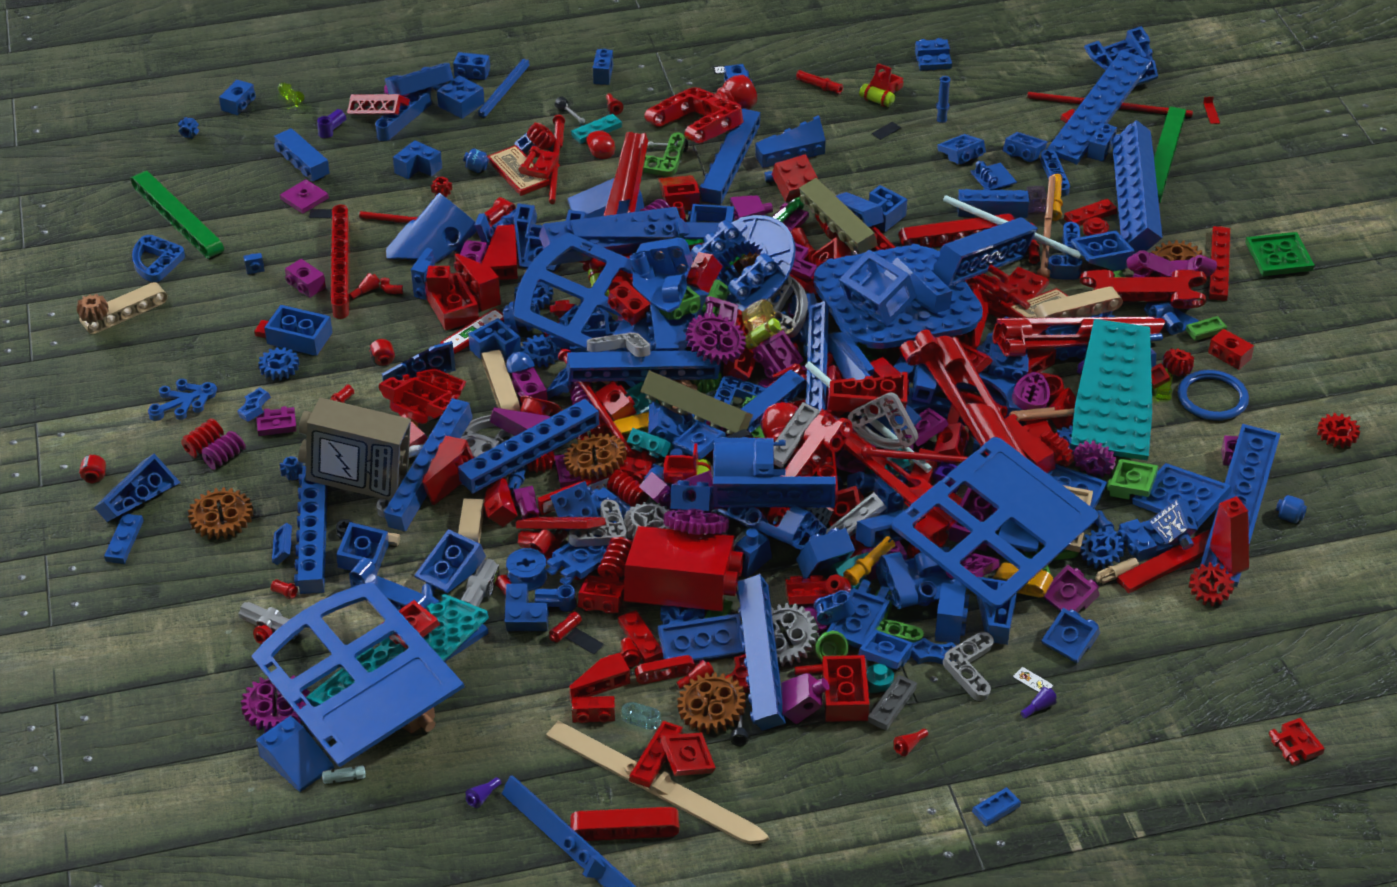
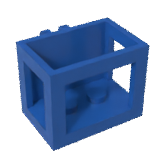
M868 250L839 279L847 302L885 326H888L917 297L910 275L871 250ZM867 263L870 273L858 284L851 278ZM877 265L894 274L897 278L892 280L879 272Z

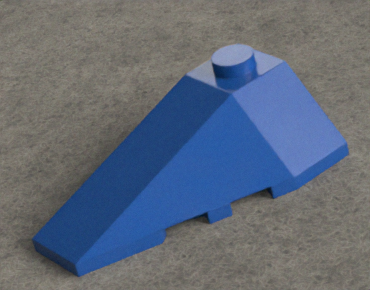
M450 341L432 346L382 373L383 381L392 377L402 380L403 375L407 374L410 375L409 378L416 377L417 372L437 369L445 373L456 371L453 342Z

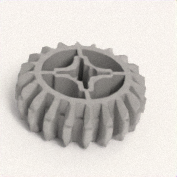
M643 502L642 505L636 504L635 507H630V510L626 511L625 519L623 520L628 539L634 540L638 526L674 530V528H668V526L663 524L665 513L667 511L672 512V510H668L667 506L661 507L660 503L655 505L652 502L650 504Z

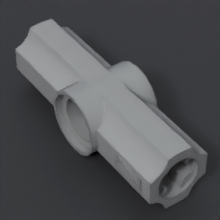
M487 559L482 561L475 576L471 575L469 577L466 591L461 598L462 601L479 607L482 599L488 597V589L498 567L494 560Z
M244 602L239 612L240 619L256 626L266 625L273 633L290 620L283 617L273 607H269L266 610L250 602Z

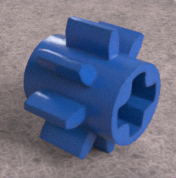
M185 117L178 124L181 127L178 132L183 137H190L192 139L199 132V129H197L199 124L195 119Z
M293 456L285 458L283 463H280L281 476H286L288 480L298 479L299 474H302L303 463L298 462V459Z

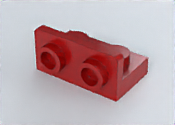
M1066 388L1048 408L1055 407V410L1074 409L1076 397L1070 388ZM1074 416L1051 418L1057 429L1062 427L1069 428L1070 425L1073 426Z
M615 696L572 697V723L615 721Z

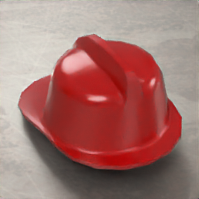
M530 396L520 397L522 403L520 412L552 417L563 411L561 407L550 401Z

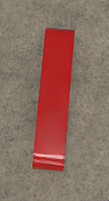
M673 807L577 811L570 816V827L585 841L672 837L680 831L679 812Z

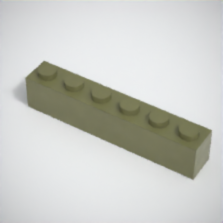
M817 178L799 188L801 202L804 205L807 204L813 214L816 213L833 233L836 232L840 240L848 244L851 251L862 254L877 246L875 233Z
M650 370L640 391L645 393V398L656 402L659 399L662 401L661 405L670 409L673 406L677 407V412L687 416L689 413L694 414L693 419L703 423L705 420L710 421V426L720 430L721 427L727 429L726 433L730 435L742 429L747 430L753 414Z

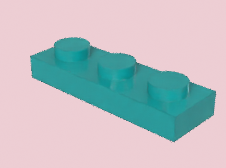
M614 114L607 115L572 130L571 136L579 144L587 142V136L591 132L604 131L609 133L621 128L622 121Z

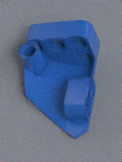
M438 193L419 217L407 223L386 248L387 259H419L426 248L433 249L435 262L440 261L454 250L461 253L465 241L468 238L471 239L477 232L475 221L445 196Z
M673 238L640 244L637 252L630 256L633 267L634 289L650 303L666 312L679 308L687 289L686 279L693 264V258L687 241L683 238Z
M795 505L786 511L777 527L768 524L767 517L754 507H729L727 512L721 509L716 511L718 514L728 517V519L751 529H756L760 533L797 549H803L811 536L826 534V527L811 512Z
M940 547L944 552L950 551L949 547ZM900 552L881 555L876 565V576L880 586L890 588L892 596L890 595L889 600L898 609L915 605H930L933 601L939 600L941 584H950L951 580L955 579L949 578L943 568L922 552L916 554L914 558L907 560L903 559Z

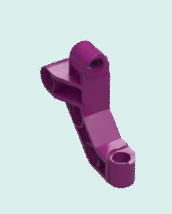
M1144 250L1128 257L1126 261L1128 268L1134 273L1133 277H1171L1172 272L1175 270H1196L1205 273L1207 278L1217 268L1215 260L1203 255H1198L1190 260L1169 261Z

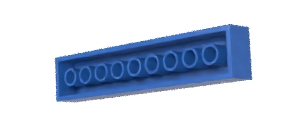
M1136 120L1112 140L1120 233L1123 239L1135 250L1134 254L1138 251L1149 250L1163 239L1151 131Z

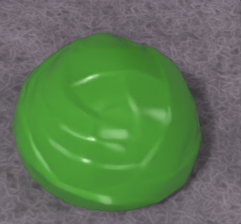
M838 631L825 632L816 642V654L821 661L823 656H846L848 641Z

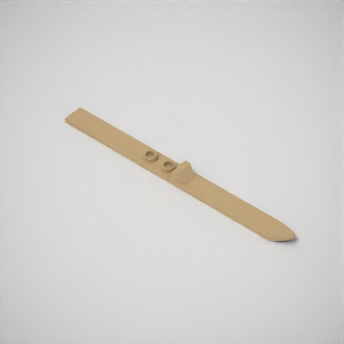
M560 721L546 734L548 739L629 781V775L637 764L636 761ZM665 771L662 775L657 774L649 788L633 783L741 842L757 844L769 840L768 835L755 824L671 780L669 773Z

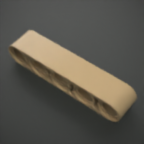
M153 282L108 301L107 317H103V321L97 320L96 323L94 321L87 323V321H82L81 318H79V321L90 334H96L164 304L167 301L168 295L158 283Z
M1105 287L1043 302L1035 308L1034 313L1038 318L1089 317L1117 310L1122 305L1123 300L1113 287Z
M494 350L481 353L483 367L497 407L521 411L501 351Z

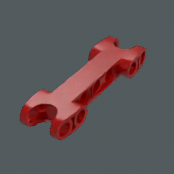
M1110 270L1086 271L1080 275V283L1082 285L1092 287L1094 290L1113 287L1123 301H1171V306L1177 309L1198 308L1206 303V296L1204 294L1191 290L1206 283V274L1201 271L1175 270L1172 272L1171 277H1115V274Z
M827 412L820 413L804 433L805 443L785 468L786 476L782 477H812L831 451H839L852 432V422L849 419L840 418L834 423L832 414ZM827 416V422L823 425V420ZM846 423V428H845V430L843 431V430H842L843 424ZM791 507L754 508L759 509L767 517L768 524L777 527L786 511L790 510ZM778 516L777 523L773 524L774 518Z

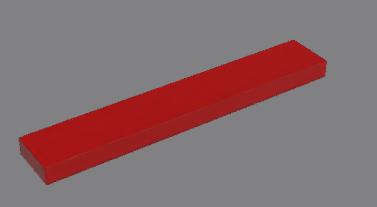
M1211 529L1192 538L1194 546L1190 549L1183 550L1182 546L1178 545L1117 576L1116 581L1130 594L1202 557Z

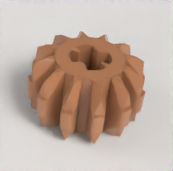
M89 294L87 297L83 296L82 300H78L76 310L82 321H87V323L94 321L96 323L97 320L103 321V317H107L109 306L103 296H98V294L91 296Z

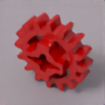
M1333 413V416L1326 414V417H1322L1318 423L1317 435L1321 436V441L1327 440V445L1332 443L1334 447H1337V445H1340L1342 448L1345 445L1351 447L1352 443L1356 444L1357 439H1359L1360 426L1356 425V420L1351 421L1350 416L1346 418L1342 413L1340 416H1337L1336 413Z
M1045 430L1038 436L1054 452L1055 464L1058 463L1060 466L1068 467L1074 461L1073 450L1068 447L1070 444L1066 439L1061 438L1058 433L1054 434L1052 430Z
M1209 562L1208 567L1201 564L1200 570L1195 568L1194 574L1190 575L1189 588H1192L1191 595L1196 594V601L1202 599L1203 605H1206L1207 602H1210L1211 606H1214L1215 602L1222 605L1223 599L1228 601L1229 594L1233 593L1234 581L1231 580L1232 573L1226 574L1227 568L1225 567L1221 570L1220 564H1217L1216 567H1213L1211 562Z

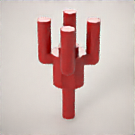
M990 265L987 269L995 275L990 278V282L980 276L976 278L975 282L982 286L978 291L988 296L989 301L991 300L994 303H999L1000 300L1005 303H1012L1014 301L1026 310L1029 309L1031 304L1017 295L1018 289L1008 283L1009 275L995 266Z

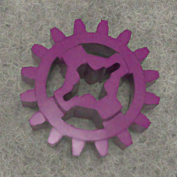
M1085 441L1084 445L1080 443L1073 454L1075 456L1073 459L1076 461L1075 466H1080L1081 472L1086 471L1087 475L1091 473L1094 477H1097L1098 474L1104 477L1105 473L1109 475L1116 464V457H1113L1114 452L1108 451V446L1104 448L1101 442L1098 445L1095 441H1092L1091 444Z

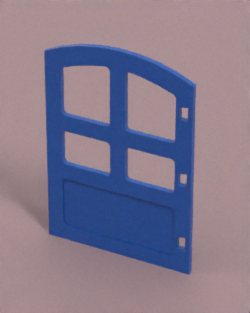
M569 232L549 244L526 270L517 290L514 319L587 351V340L591 339V337L581 332L596 308H602L622 317L607 303L608 297L605 296V293L620 270L633 275L630 259ZM582 244L592 249L590 251L582 248ZM570 249L606 263L592 288H586L546 269ZM538 282L545 283L583 300L568 326H563L530 310L532 297ZM689 284L687 286L700 296L701 309L694 314H685L680 319L668 320L664 317L677 333L678 351H685L689 341L685 340L687 336L685 334L693 316L700 315L704 317V313L701 310L709 294ZM646 317L633 326L628 321L622 319L613 334L638 333L649 344L651 338H648L649 323H646ZM619 348V349L599 351V352H630V351H629L627 348Z
M373 582L338 592L303 610L277 629L252 655L256 664L339 768L465 687L464 683ZM367 600L385 622L350 644L344 645L322 618L336 610ZM308 627L329 650L331 655L299 676L290 679L273 657L294 636ZM392 634H397L409 647L406 651L372 672H367L356 659L357 656ZM274 665L277 669L270 672L268 668ZM344 668L355 682L317 707H313L302 694V691L336 669ZM303 701L306 705L300 709L297 704ZM334 739L336 744L330 747L327 742Z

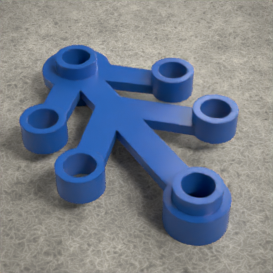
M186 379L177 380L176 386L179 391H194L192 393L171 391L170 387L162 386L159 388L160 397L175 398V400L163 405L152 404L148 409L149 418L153 421H159L164 417L165 411L181 405L174 412L176 419L183 420L187 417V411L191 403L194 412H202L207 399L215 397L217 392L216 385L209 382L195 385L188 384Z

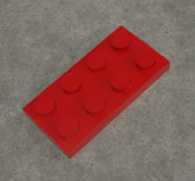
M1017 267L1012 272L1008 281L1009 284L1018 289L1017 295L1024 300L1041 294L1049 285V279ZM988 300V313L998 318H1005L1006 316L1015 318L1007 312L1008 306L1015 304V302L1005 303L1000 300L999 303H994Z

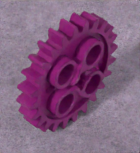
M705 313L704 317L698 315L697 319L693 318L685 334L687 335L685 340L689 341L687 346L692 347L691 352H698L696 357L702 355L703 361L708 358L711 364L715 360L718 365H720L721 361L727 364L728 360L733 363L735 359H739L746 345V337L743 336L744 331H739L740 325L734 326V320L729 322L728 317L722 319L721 314L715 317L714 313L711 314V317Z
M678 509V511H667L664 515L663 524L668 526V528L681 530V532L687 531L691 534L702 535L728 531L729 519L724 517V515L704 512L699 509L685 511Z
M260 677V683L252 682L253 688L247 687V693L242 694V714L245 717V721H249L250 726L256 725L257 730L264 727L265 732H267L290 715L300 723L299 716L278 690L276 701V688L268 678L264 680ZM306 688L302 691V694L306 698L310 692ZM303 701L297 704L300 709L306 705ZM276 703H277V715L274 716V715H275L274 707H275V705H276Z

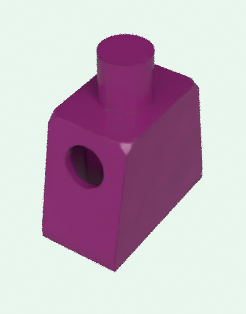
M757 195L731 197L730 206L734 207L735 221L741 217L752 215L765 216V214L773 213L772 203L762 204Z
M806 673L782 682L783 715L793 723L798 724L821 708L823 705L822 693L829 690L827 680L825 678L817 680L811 674Z

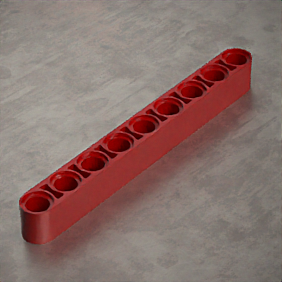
M342 204L332 208L331 304L333 316L337 319H344L349 315L350 222L348 208Z

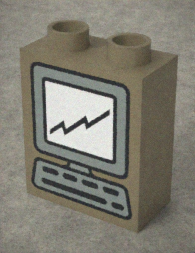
M319 398L312 412L306 410L303 412L299 423V433L307 435L306 440L304 439L301 443L298 454V462L306 464V480L391 501L408 473L411 419Z

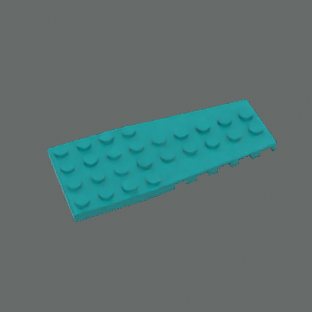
M1094 319L1075 402L1070 449L1075 450L1080 443L1084 445L1085 441L1089 444L1095 441L1098 445L1101 442L1104 448L1108 446V451L1114 452L1113 456L1148 461L1152 423L1150 327Z
M446 594L442 595L443 600L439 603H431L426 606L427 611L438 619L440 625L423 637L443 661L489 618L487 610ZM388 637L381 641L377 648L374 649L372 647L357 656L356 659L367 672H372L407 649L400 643L397 645ZM341 668L310 693L306 699L312 706L317 707L352 685L355 681L344 668Z

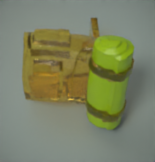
M761 299L751 304L742 312L743 322L746 329H748V334L745 336V346L750 350L782 330L785 332L781 328L780 322L775 318L776 313L771 302L766 299Z

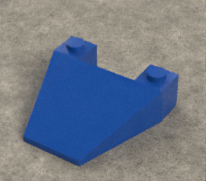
M518 203L514 224L520 268H528L533 260L544 250L539 237L543 225L535 224L537 213L534 205ZM568 210L566 221L587 218L586 212ZM561 264L550 265L546 270L555 272Z

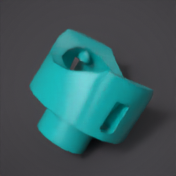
M884 664L872 665L866 671L869 693L887 691L894 681L893 670Z

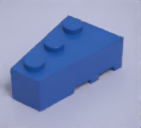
M977 576V578L993 590H997L1006 582ZM1017 593L1000 608L991 607L976 595L984 631L992 635L993 643L1008 645Z

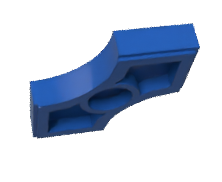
M259 387L246 395L245 404L237 411L239 417L249 422L262 414L263 404L271 398L269 392Z
M922 638L913 643L911 656L918 664L936 662L943 665L946 652L956 645L953 642L936 644L926 638Z

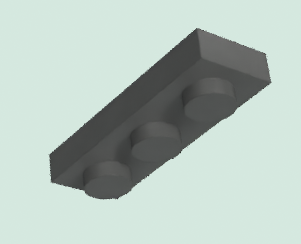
M898 674L868 716V722L887 731L916 690L917 683Z

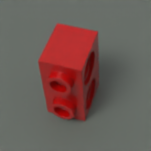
M627 281L609 291L607 302L612 309H615L632 326L646 317V312H649L651 304Z

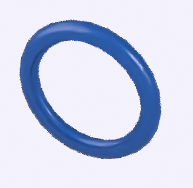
M1201 370L1193 372L1180 382L1177 390L1182 406L1193 415L1206 420L1224 421L1235 418L1244 412L1249 403L1248 391L1244 384L1236 377L1222 371ZM1197 380H1221L1233 386L1238 391L1240 399L1238 405L1233 409L1222 412L1208 411L1199 408L1188 399L1187 388Z

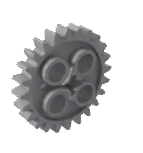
M786 603L785 608H781L780 604H778L777 610L771 607L778 662L781 663L782 667H784L787 661L792 666L795 659L800 663V656L807 658L806 651L813 652L811 645H816L817 641L815 638L819 637L817 632L819 629L814 616L811 615L810 611H805L803 606L798 609L796 604L792 608L789 607L788 603ZM777 622H781L787 636L789 637L793 645V648L789 647Z

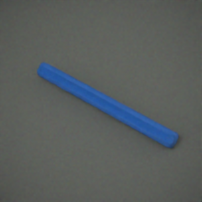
M522 59L478 110L480 117L485 118L529 67L528 59Z

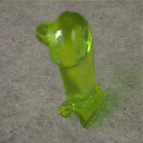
M282 82L278 85L279 94L293 101L296 107L305 99L302 92L291 89V84Z
M1170 373L1168 374L1171 380L1157 387L1156 399L1171 400L1172 375Z

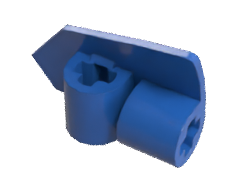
M1148 302L1144 308L1149 317L1164 319L1163 327L1171 335L1186 331V325L1199 321L1172 307L1169 302L1162 304Z

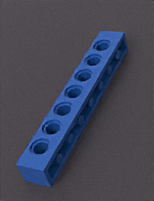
M583 399L458 466L459 481L469 491L475 493L599 425V411L586 399Z
M303 466L302 474H299V485L302 486V488H298V497L301 502H298V514L300 516H297V527L300 530H296L297 542H299V545H296V556L299 559H295V570L298 571V574L294 575L295 586H299L300 594L324 593L328 485L307 481L306 466Z

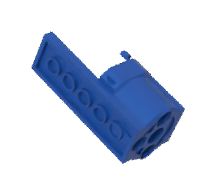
M714 438V507H792L795 505L800 508H835L836 477H782L786 476V469H774V446H786V440L774 442V438Z

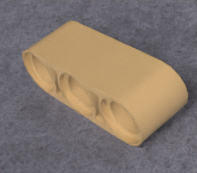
M484 499L463 500L458 534L479 544L484 517Z

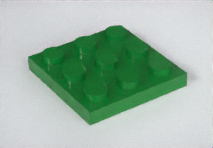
M1297 232L1246 237L1245 243L1262 276L1314 271L1315 265Z

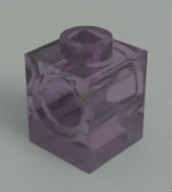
M1027 186L1029 196L1028 213L1045 212L1047 203L1045 187Z

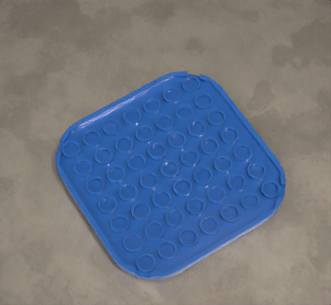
M918 244L874 252L890 263L899 256L913 252L932 272L934 270V263L941 254L940 251ZM865 253L828 259L814 273V288L821 300L826 301L829 305V312L840 330L845 332L856 344L861 342L867 345L868 348L885 349L901 346L906 341H915L916 335L922 330H930L935 338L965 334L975 329L982 319V305L965 280L949 286L952 290L950 309L934 314L918 304L917 299H914L888 326H885L847 302L839 281ZM867 263L851 278L858 284L870 273ZM877 265L878 271L884 273L886 269Z

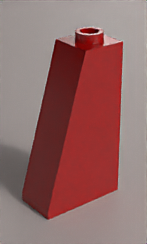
M498 225L482 261V264L492 268L499 277V280L518 279L515 225Z
M1237 496L1219 503L1210 543L1211 550L1222 565L1227 568L1228 573H1232V576L1249 569L1248 510Z

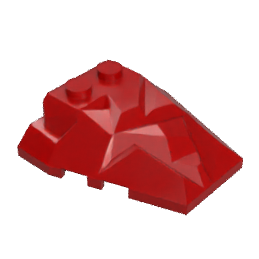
M430 369L417 372L416 377L409 378L410 375L408 374L403 375L402 380H397L395 377L389 378L379 383L378 388L383 397L390 400V409L400 416L405 414L415 422L424 424L441 416L452 398L458 400L466 386V381L440 370Z

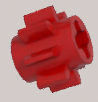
M438 177L435 181L433 180L431 192L435 193V196L438 193L445 197L451 194L450 190H453L452 183L447 178Z

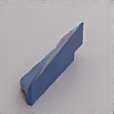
M837 331L828 334V348L844 379L855 378L860 380L866 376H873L874 367L845 332L838 333Z

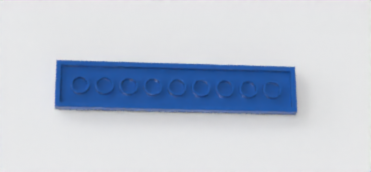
M1121 50L1047 149L1055 151L1058 158L1078 164L1088 151L1089 141L1100 124H1108L1150 67L1151 60Z
M1242 424L1225 480V484L1231 485L1232 492L1224 501L1237 496L1247 508L1250 544L1280 433ZM1216 511L1201 564H1204L1205 567H1208L1209 562L1212 563L1213 567L1220 564V569L1222 570L1225 567L1210 548L1217 516ZM1241 573L1232 576L1231 580L1234 581V587L1238 586Z

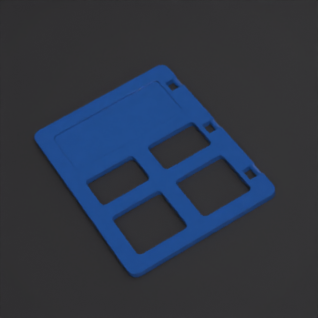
M993 437L978 451H975L947 474L944 479L912 503L909 508L895 517L891 526L894 531L993 608H1000L1096 522L1098 513L1001 438ZM984 451L989 454L986 458L981 455ZM948 481L953 483L950 488L946 485ZM965 484L997 508V511L984 522H980L948 496L959 486ZM934 507L941 508L971 532L949 552H944L913 527L917 521ZM912 511L917 514L914 518L908 515ZM1012 520L1045 547L1032 559H1028L995 532L1007 521ZM982 543L990 546L1019 569L997 590L991 589L960 564L962 560Z

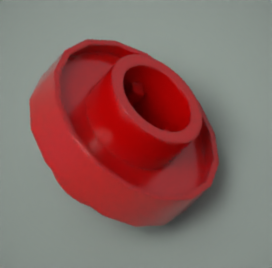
M1098 217L1088 219L1083 224V233L1086 236L1109 231L1107 222Z
M569 300L555 301V305L549 306L550 312H554V315L560 319L576 304H570Z

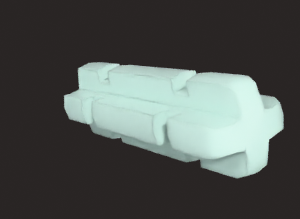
M355 766V769H352V767L335 769V772H331V770L322 772L324 784L333 783L335 780L336 782L354 780L353 778L355 777L363 779L366 776L364 766Z

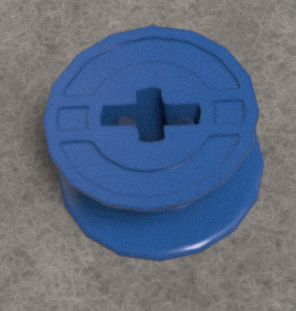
M522 548L511 553L506 560V567L509 571L507 576L512 584H527L528 591L540 588L547 579V571L545 570L546 558L540 551L532 548Z

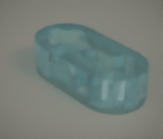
M628 702L622 707V719L626 723L651 730L658 728L661 723L660 712L655 708L635 702Z

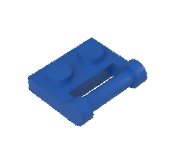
M567 368L561 370L548 387V399L555 395L558 397L563 392L568 393L572 388L573 382L568 381Z

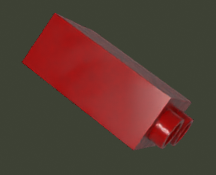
M638 526L625 563L624 601L722 611L725 597L736 596L738 576H741L743 552L733 551V535L711 533L696 535L687 531L681 532V530Z

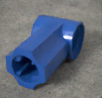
M567 584L557 589H536L535 603H547V607H559L560 610L569 612L576 608L575 590L573 586Z

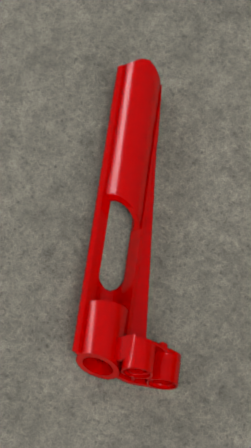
M633 131L626 133L604 216L617 214L619 201L630 200L628 213L635 212L648 145L646 133L638 134L633 133ZM590 260L579 261L583 263L582 268L584 271L588 272L591 269L589 265Z
M1155 317L997 318L992 339L993 343L998 344L1006 357L1026 356V349L1088 345L1094 319L1150 327V334H1159L1165 320ZM1052 325H1081L1076 335H1039Z
M922 330L916 335L915 341H906L901 345L900 351L908 365L914 366L922 363L926 365L981 447L991 438L998 437L1026 457L957 337L940 336L935 338L930 330ZM963 382L976 386L986 405L977 403L966 404L956 384Z
M821 409L820 413L827 412L832 414L831 412L825 409ZM833 415L835 423L838 420V418L835 415ZM827 416L823 420V425L827 422ZM845 423L843 424V427H842V430H843V431H844L845 428H846V424H845ZM852 430L847 441L842 446L882 478L909 504L914 503L933 487L925 479L911 476L889 458L871 456L869 460L864 459L861 456L863 446L871 445L872 449L877 448L854 430ZM886 464H889L916 487L909 488L885 469ZM934 507L914 528L935 545L941 547L948 537L945 531L949 530L956 520L941 508Z

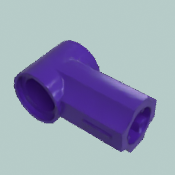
M337 109L329 116H322L317 119L319 137L330 138L333 135V130L346 121V115L342 110Z

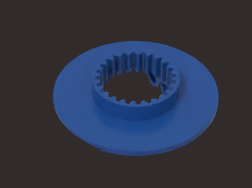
M752 215L741 217L734 222H729L728 220L720 222L717 232L708 233L702 245L698 244L692 248L691 255L694 262L698 252L713 254L723 266L716 280L720 281L723 278L722 273L726 272L725 267H729L731 261L735 262L736 257L741 258L742 254L747 256L749 252L751 254L756 252L759 255L755 260V264L747 266L742 271V275L731 280L728 285L730 293L726 301L737 304L738 309L747 313L765 303L783 285L794 264L796 249L791 232L781 221L769 216Z

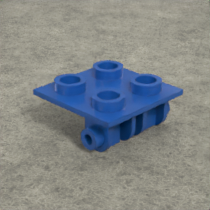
M977 161L976 169L971 171L972 175L986 190H994L1017 183L1001 163L986 166L984 161Z
M585 481L550 496L558 517H599L591 497L593 490L591 487H587Z

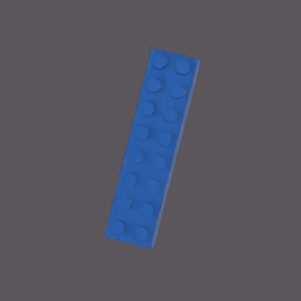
M677 207L546 223L543 224L539 237L543 249H545L568 232L573 234L572 221L676 222L680 216ZM583 238L620 255L636 253L639 245L642 243L667 240ZM582 244V248L589 251L592 249ZM570 249L551 265L591 260L593 257Z
M1020 217L944 244L940 249L941 254L938 260L934 263L933 273L949 287L988 272L987 269L990 265L998 268L1025 257L1038 228Z

